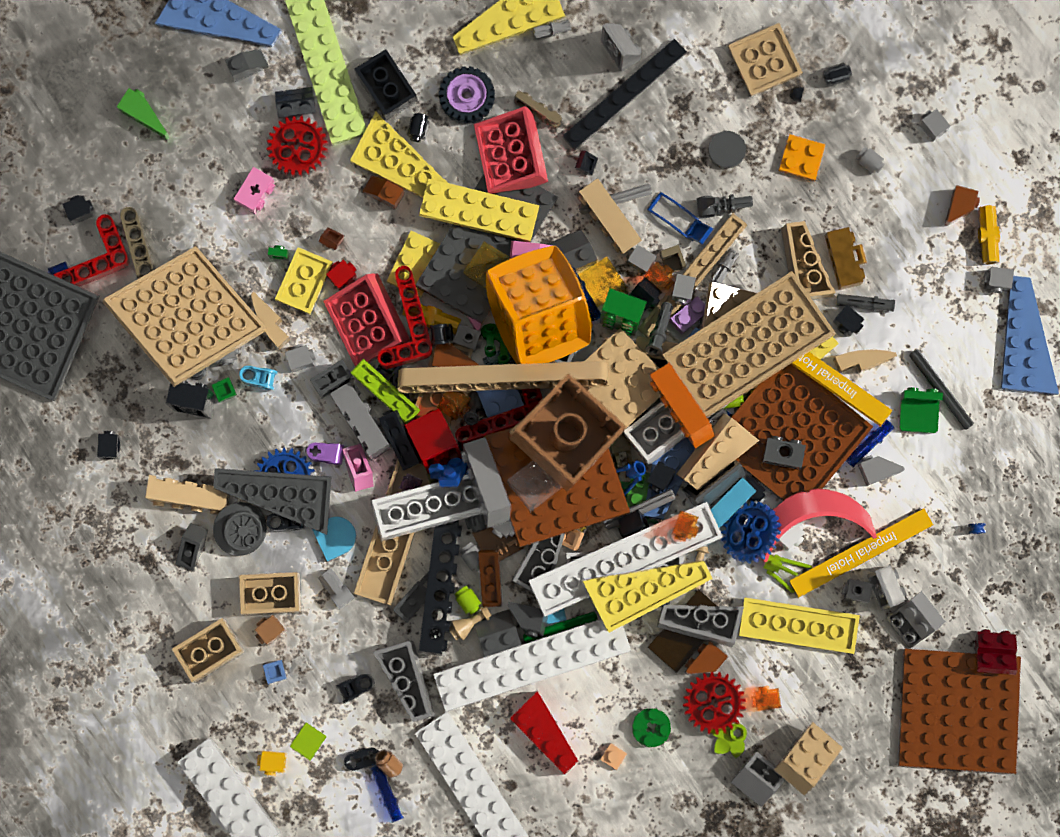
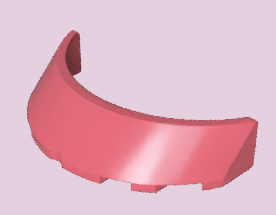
M810 489L807 492L795 493L772 509L775 511L774 515L779 517L776 522L781 524L777 528L782 532L776 535L778 539L794 525L819 516H836L848 519L863 527L873 539L877 538L871 517L863 506L850 496L829 489ZM765 553V560L762 559L763 562H768V553Z

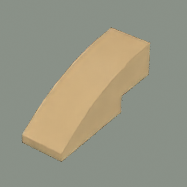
M253 292L251 297L256 315L266 326L265 332L270 340L281 350L290 341L289 336L278 327L282 320Z
M858 350L836 356L833 361L839 373L857 367L859 373L895 359L897 354L896 352L886 350Z

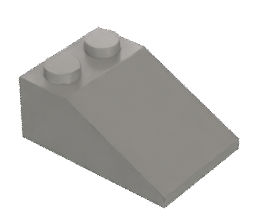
M605 23L602 26L601 42L622 72L640 61L641 49L637 43L633 44L630 39L631 34L627 28L623 29L621 24Z
M891 565L867 575L870 583H873L872 589L882 611L906 601V591L903 586L899 585L897 581L899 579L898 572L895 568L892 569Z

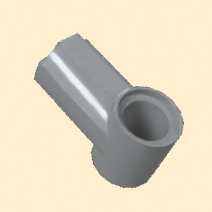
M332 568L318 578L339 609L355 598L345 584L343 585Z

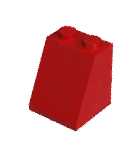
M440 408L429 411L426 415L405 424L428 474L429 467L432 464L447 465L450 459H462L459 446Z

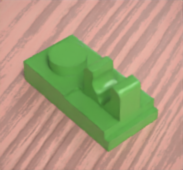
M645 472L641 476L642 480L628 492L626 501L629 508L647 499L649 487L647 480L651 473Z

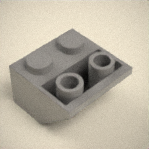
M922 591L886 617L909 649L931 635L946 622Z
M754 752L731 783L762 807L785 779L774 770L776 767L758 752Z

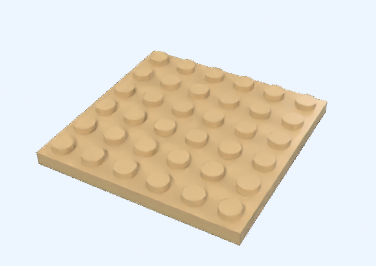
M196 246L103 300V304L174 387L266 331V326Z

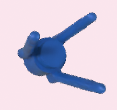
M635 461L632 464L616 469L617 473L625 471L629 478L634 479L624 490V495L642 480L641 476L645 474L646 467L641 461Z

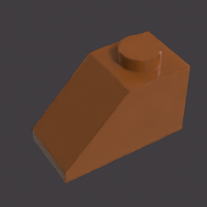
M371 175L362 191L396 210L405 194L403 188Z
M956 185L953 189L944 225L949 226L970 214L974 208H978L980 197L977 196L979 191Z

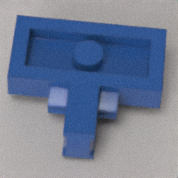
M453 458L449 460L447 465L439 463L430 465L429 473L431 479H439L440 487L459 486L468 466L467 463H463L462 459Z

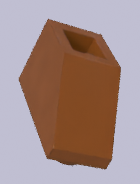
M712 642L708 644L703 643L697 650L699 655L695 660L691 658L686 663L685 667L687 669L685 673L688 675L716 672L728 656Z

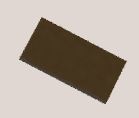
M699 589L685 604L689 606L718 607ZM663 629L647 648L677 673L705 640Z

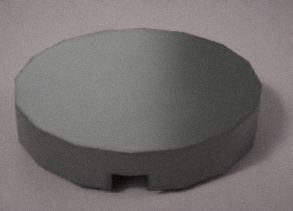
M733 131L719 132L709 143L708 152L710 159L720 168H734L743 161L746 155L744 140Z

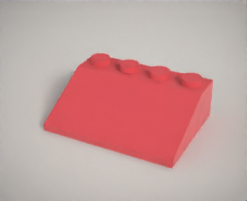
M526 106L474 124L488 193L493 194L532 188L548 182L534 113Z
M378 273L364 275L323 301L355 367L362 359L368 363L376 360L378 353L385 348L411 341Z

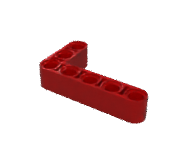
M103 214L96 221L107 253L53 275L61 279L69 276L71 277L70 283L80 287L128 267L130 258L117 225L111 216ZM110 221L111 224L108 228H102L103 222ZM117 238L116 245L110 246V239ZM119 255H124V261L116 263V258ZM102 262H106V268L104 270H98V265ZM82 270H89V274L86 277H80Z
M407 266L398 267L395 277L412 342L381 350L378 353L377 359L379 365L385 369L427 359L433 352L413 274ZM402 272H407L409 277L406 280H401L399 275ZM407 290H411L414 292V296L406 298L404 293ZM412 308L419 310V314L414 317L408 313ZM418 326L424 328V332L420 335L413 332ZM421 345L429 347L426 353H420L418 349ZM402 350H409L410 356L402 358L400 352ZM384 355L392 357L389 363H383L381 358Z
M521 389L526 405L480 420L475 425H465L458 428L455 437L460 447L463 449V444L515 427L520 422L517 421L518 419L527 416L543 400L541 390Z

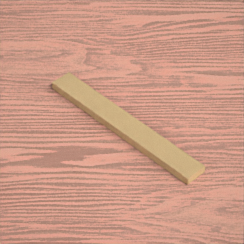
M731 214L682 274L696 278L694 290L747 227V224L735 214ZM675 284L639 326L638 330L649 338L650 332L655 328L663 302H669L673 306L670 318L682 306L672 300Z

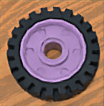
M463 66L461 69L456 68L453 72L450 71L444 77L440 85L439 101L444 113L451 120H456L460 124L461 122L464 124H474L478 120H483L493 108L495 90L491 79L488 78L485 72H481L480 69H474L471 66L469 68ZM470 92L472 96L469 99H465L462 97V94Z

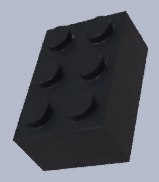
M387 49L354 69L357 78L386 121L418 101L416 93Z
M185 380L175 387L170 383L166 404L173 411L211 419L216 396L206 384L196 383L191 385Z

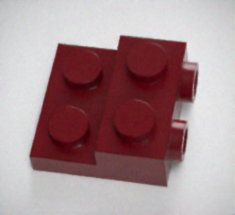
M989 629L977 631L975 638L977 672L1016 675V634H1011L1009 631L992 633Z

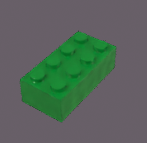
M610 288L601 311L599 323L605 329L613 330L614 328L618 330L621 328L629 337L631 335L635 336L644 313L646 301Z

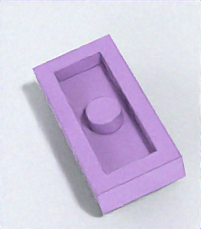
M697 296L690 304H687L671 317L669 322L682 335L704 316L705 304Z

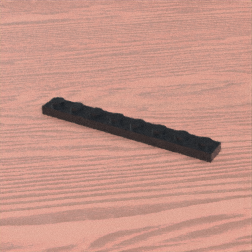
M674 38L569 129L562 138L576 151L687 54V51Z

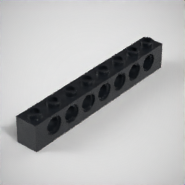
M459 520L454 521L451 525L442 524L434 527L419 654L442 656V653L447 651L448 640H444L445 632L449 633L450 621H447V613L452 612L453 602L449 601L450 594H454L455 583L451 581L452 575H456L457 563H454V558L459 556L460 544H456L457 537H461L462 525H459ZM444 535H450L452 541L445 544L441 538ZM441 554H448L450 560L443 563L439 560V556ZM439 573H445L448 576L444 582L438 581L436 577ZM443 592L445 594L444 600L437 601L434 598L435 593ZM440 611L443 617L440 620H434L432 613ZM432 630H437L441 635L438 639L433 640L429 637V633Z

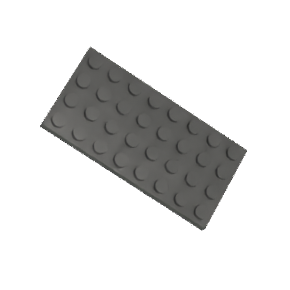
M483 174L474 190L488 193ZM540 186L493 193L540 205L531 242L558 199V196ZM453 224L416 283V287L482 324L491 310L486 290V272L492 267L509 260L511 241L520 240Z

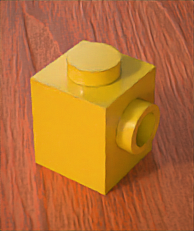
M262 751L261 755L258 754L257 766H260V771H265L264 775L276 776V772L285 773L287 753Z

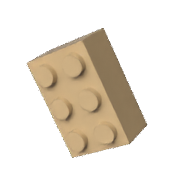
M298 572L239 575L241 615L301 612L300 574Z
M223 618L172 648L193 683L244 653V650Z
M812 722L801 733L774 770L801 794L805 795L817 784L843 747Z

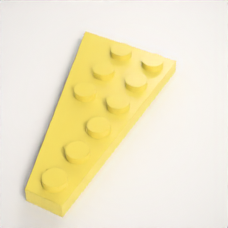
M499 0L454 35L453 40L460 56L533 30L535 27L547 25L551 21L561 20L565 18V14L559 0Z
M375 112L350 159L351 163L421 198L424 197L428 178L448 183L389 123Z
M702 560L585 579L582 582L607 631L610 633L713 578L705 562Z

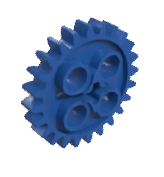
M285 447L282 449V453H279L277 449H275V455L268 452L269 458L262 457L264 463H257L260 470H254L268 472L271 468H277L278 473H281L279 463H282L284 473L311 475L315 472L314 469H309L312 465L311 462L305 463L307 456L300 458V451L294 455L293 448L287 453ZM290 462L296 463V469L293 472L286 470Z
M751 501L750 505L745 503L743 508H740L728 520L729 522L723 525L726 527V530L721 531L725 535L721 541L726 543L723 548L728 550L727 554L742 563L746 561L751 564L752 560L758 563L759 557L765 560V553L771 555L770 548L776 549L777 547L774 545V542L780 541L776 535L782 533L777 529L781 524L776 522L779 517L774 515L775 511L761 502L756 504Z

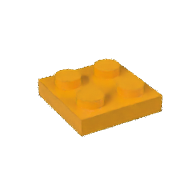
M789 134L779 171L815 182L826 144Z

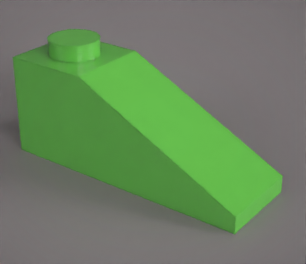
M128 88L117 105L118 110L168 140L169 135L145 99V94L138 89L133 91Z

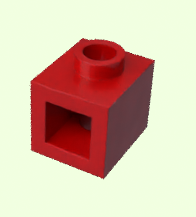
M343 259L341 262H335L330 267L331 270L326 274L327 278L340 291L356 281L357 275L355 271L357 269L351 262L346 263Z

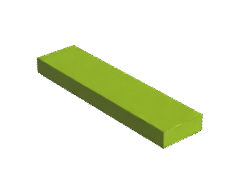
M364 359L351 371L350 374L392 411L398 410L401 419L406 424L420 412L417 406Z

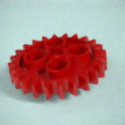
M302 115L299 120H296V117L293 116L292 121H289L286 117L285 124L279 121L280 127L273 126L275 133H269L272 139L267 140V143L272 145L267 147V151L272 152L268 156L269 159H274L272 161L273 166L279 164L277 167L278 171L284 168V174L287 175L291 171L292 177L295 176L296 172L302 177L304 171L307 175H310L309 169L316 172L315 165L322 166L320 159L326 160V156L323 153L328 152V149L323 147L328 145V141L323 140L327 137L326 133L320 134L323 128L319 127L316 129L317 122L315 121L311 124L310 118L304 121ZM288 132L295 134L292 139H286L285 135ZM306 135L313 136V140L310 142H305L303 139ZM300 143L301 146L296 150L294 146ZM306 147H314V149L310 150ZM286 150L292 152L288 158L282 157V153ZM304 153H309L310 158L308 160H302L300 159L301 155Z
M713 672L710 673V677L703 673L702 680L696 677V684L690 682L692 689L686 688L689 696H683V699L688 701V703H684L683 707L689 709L684 713L685 715H691L688 721H695L694 728H697L699 725L701 726L700 732L708 729V735H710L712 730H715L716 735H718L719 730L722 729L724 734H726L727 727L733 730L732 723L739 725L737 717H744L740 711H746V707L741 705L746 703V699L740 697L745 693L744 691L738 692L741 685L734 686L736 680L734 678L729 681L728 674L722 678L721 672L718 673L717 677L714 676ZM724 687L726 689L725 694L717 695L715 693L716 688ZM705 693L708 696L706 701H698V694ZM726 697H731L730 700L721 701ZM715 699L718 702V707L714 708L713 705H710L712 704L711 700ZM710 705L708 707L703 708L702 710H698V708L701 706ZM730 705L733 709L730 713L725 714L722 712V707ZM707 711L713 712V719H704V713Z

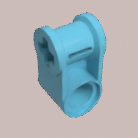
M244 366L240 370L239 376L246 385L265 390H274V378L278 371L268 368ZM252 371L254 376L252 379L246 380L243 378L244 373Z

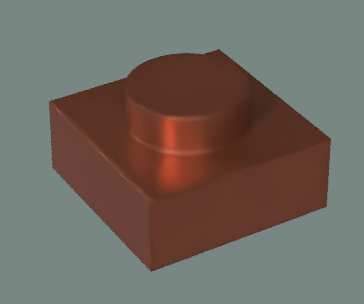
M328 227L320 236L319 242L328 248L336 250L342 243L345 235Z

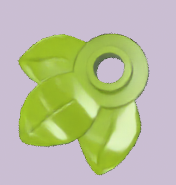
M732 724L733 730L727 727L726 734H724L722 729L719 730L718 735H716L715 730H712L711 733L718 738L714 746L715 753L724 754L731 752L735 758L743 754L747 730L742 724ZM738 729L740 731L739 737L734 736V730Z

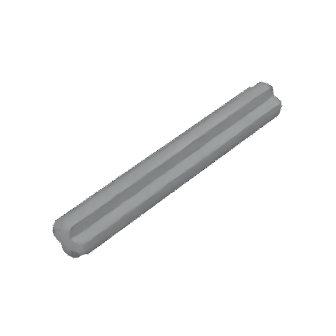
M645 184L610 196L617 205L650 195L652 189L649 184ZM579 204V211L582 215L591 211L587 205Z
M669 489L630 507V513L639 510L642 514L675 500V494ZM628 514L604 521L605 527L610 530L618 526V519Z

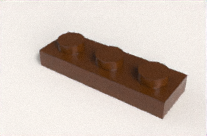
M479 550L482 607H502L499 550Z

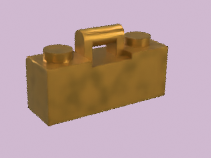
M849 227L827 232L825 240L838 289L842 290L861 285L863 279H865L863 268H860L859 265L867 263L862 244L853 246L855 236L853 231L850 232ZM853 251H856L858 261H855Z

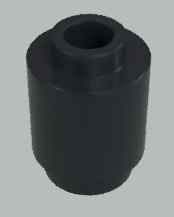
M840 63L828 67L827 70L823 71V76L827 86H834L849 81V76H852L849 65L846 66L845 63Z
M414 113L413 117H411L407 133L411 141L421 142V140L426 139L429 126L428 116Z
M747 475L744 479L756 490L749 501H756L758 503L766 496L763 493L766 489L753 477L750 478Z

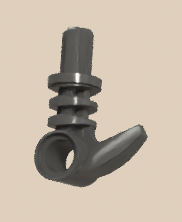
M730 194L729 199H726V196H722L721 200H719V197L702 196L696 199L699 218L716 216V211L717 214H721V211L728 213V210L736 213V209L753 206L752 196L734 198V195Z

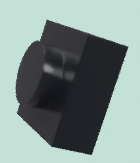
M581 150L575 168L586 175H593L598 158L587 151Z

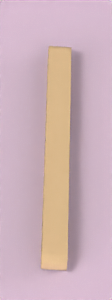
M603 361L403 368L398 371L397 390L402 393L555 388L568 373L583 387H598L608 384V364Z

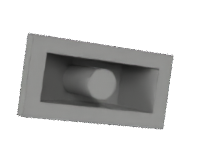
M872 455L862 458V463L858 465L866 486L892 477L905 470L899 464L880 456L873 458Z

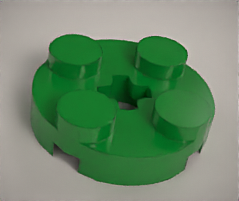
M656 708L644 709L635 716L632 724V733L641 745L657 747L667 741L671 733V723L664 712ZM649 722L657 725L655 733L647 732L646 729Z

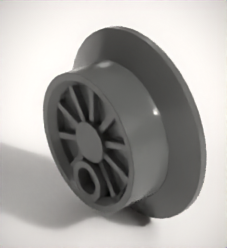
M236 502L224 507L218 513L213 525V534L218 546L226 553L235 556L247 555L259 548L265 539L267 530L266 520L261 511L254 505L245 502Z

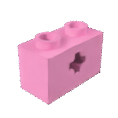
M253 167L236 194L235 202L256 214L265 205L264 199L267 194L270 195L275 188L274 179ZM259 189L260 193L253 194L252 190Z

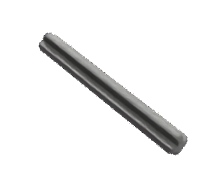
M918 349L911 352L909 357L931 386L937 389L938 392L943 393L944 403L962 427L967 430L973 426L974 422L922 353Z

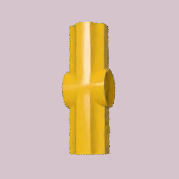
M982 206L978 208L980 225L978 228V241L981 244L982 264L991 265L1000 262L998 246L1000 242V229L997 226L996 206Z
M421 304L427 327L430 328V325L452 324L453 334L456 335L461 323L460 318L443 313L441 309L434 306ZM412 308L408 314L413 317L417 316L419 310Z

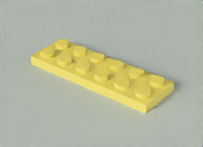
M428 178L419 216L515 240L531 242L540 205Z
M744 597V609L738 636L849 654L855 653L860 615Z

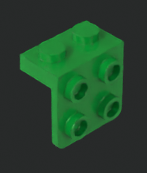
M908 387L907 390H904L901 393L899 429L905 432L933 434L938 432L939 404L943 401V393L938 392L937 389H926V392L919 391V388Z

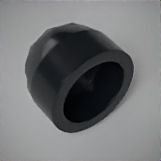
M793 87L790 91L791 99L801 102L804 87Z

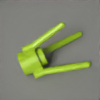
M776 554L775 556L769 555L768 562H765L763 568L767 569L766 573L776 579L791 593H794L795 591L774 572L778 573L781 569L789 574L798 576L797 572L783 566L782 562L812 569V566L783 558Z

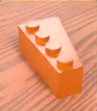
M670 363L650 374L652 389L655 393H660L662 396L660 397L661 402L665 408L669 407L671 417L676 423L680 424V430L686 438H689L694 448L715 437L710 421Z

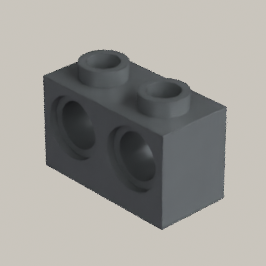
M342 359L311 378L310 381L322 399L353 380L354 377L350 374V370Z

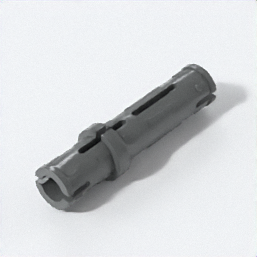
M838 293L836 305L872 309V311L886 310L894 312L895 300L881 299L878 296L872 298Z

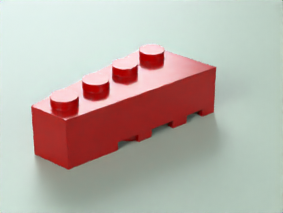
M537 691L510 719L565 775L578 762V759Z

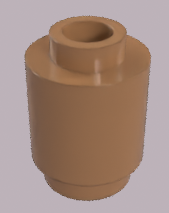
M383 749L376 754V765L389 778L396 777L401 773L403 764L391 751Z

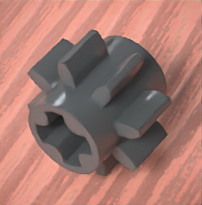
M482 514L465 519L467 529H472L473 533L487 529Z

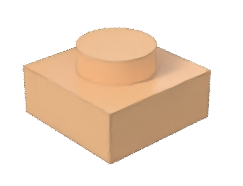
M579 530L565 533L562 545L578 551L584 533Z
M610 743L600 760L617 770L627 753Z

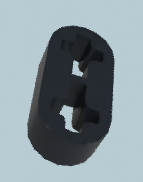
M367 748L351 753L345 757L344 765L351 771L375 765L376 761L372 762L371 759L364 761L363 757L368 756L369 751L378 753L379 750ZM352 756L354 759L361 758L362 760L356 763L355 768L352 765H348V761H350Z

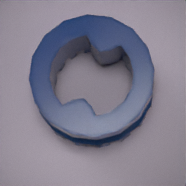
M986 523L968 524V527L971 529L969 534L986 533V530H984Z

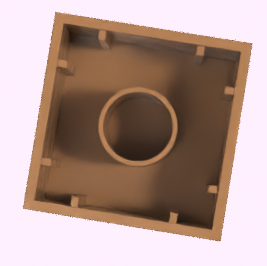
M568 373L514 430L510 439L568 492L626 429V426Z

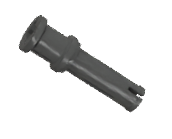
M669 302L661 304L655 328L649 335L650 341L646 345L645 350L652 356H660L663 351L662 345L667 338L665 332L673 310V306Z

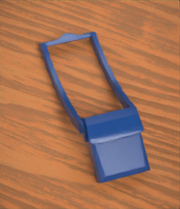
M662 192L652 200L651 205L647 209L691 241L703 244L713 231L711 226L702 223L694 214ZM661 196L676 204L695 219L685 234L665 218L652 211V208Z

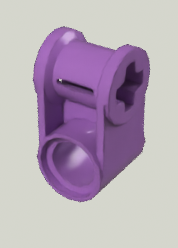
M311 443L307 447V455L312 461L342 465V449H344V445ZM314 447H317L318 451L321 452L316 457L310 452L314 450Z

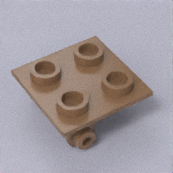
M491 527L477 533L472 532L481 550H499V562L524 549L523 547L519 548L515 534L512 537L509 535L507 538L504 536L499 538L492 533L493 528Z

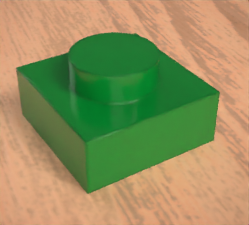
M274 245V248L269 247L268 256L271 259L288 261L289 251L284 246Z
M229 377L212 384L219 403L237 396Z

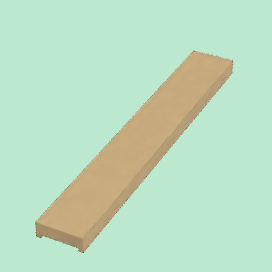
M436 344L434 346L428 367H432ZM456 344L453 345L472 358L474 352L472 349ZM419 393L415 406L420 409V412L413 419H418L429 411L440 408L448 426H450L459 399L457 393ZM397 459L386 496L430 485L426 475L428 473L423 463L421 462L403 471ZM376 525L354 591L355 595L392 606L415 532L381 541Z

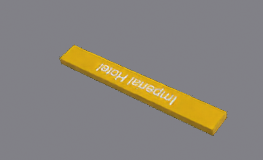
M810 352L791 363L880 427L893 411Z
M923 508L877 533V538L873 539L870 537L791 579L789 582L799 598L933 526V523Z

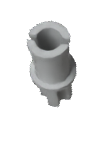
M569 19L554 23L551 21L547 25L533 28L534 37L555 36V34L571 31V25L568 23Z
M728 249L722 262L718 263V268L711 278L712 282L721 284L727 273L732 271L731 267L737 257H739L738 253L734 254L736 251Z

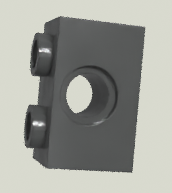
M771 436V438L766 439L762 463L797 470L802 468L806 445H802V442L799 440L782 441L783 438L778 436ZM782 447L787 448L789 456H781L779 449Z

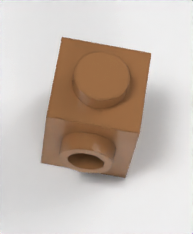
M272 615L268 619L264 617L256 624L258 627L255 631L258 634L255 637L262 645L264 643L270 645L287 630Z

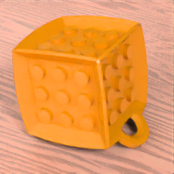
M557 246L544 247L518 255L487 270L486 290L489 305L501 338L516 364L549 363L570 355L590 344L593 323L590 319L583 290L574 270Z

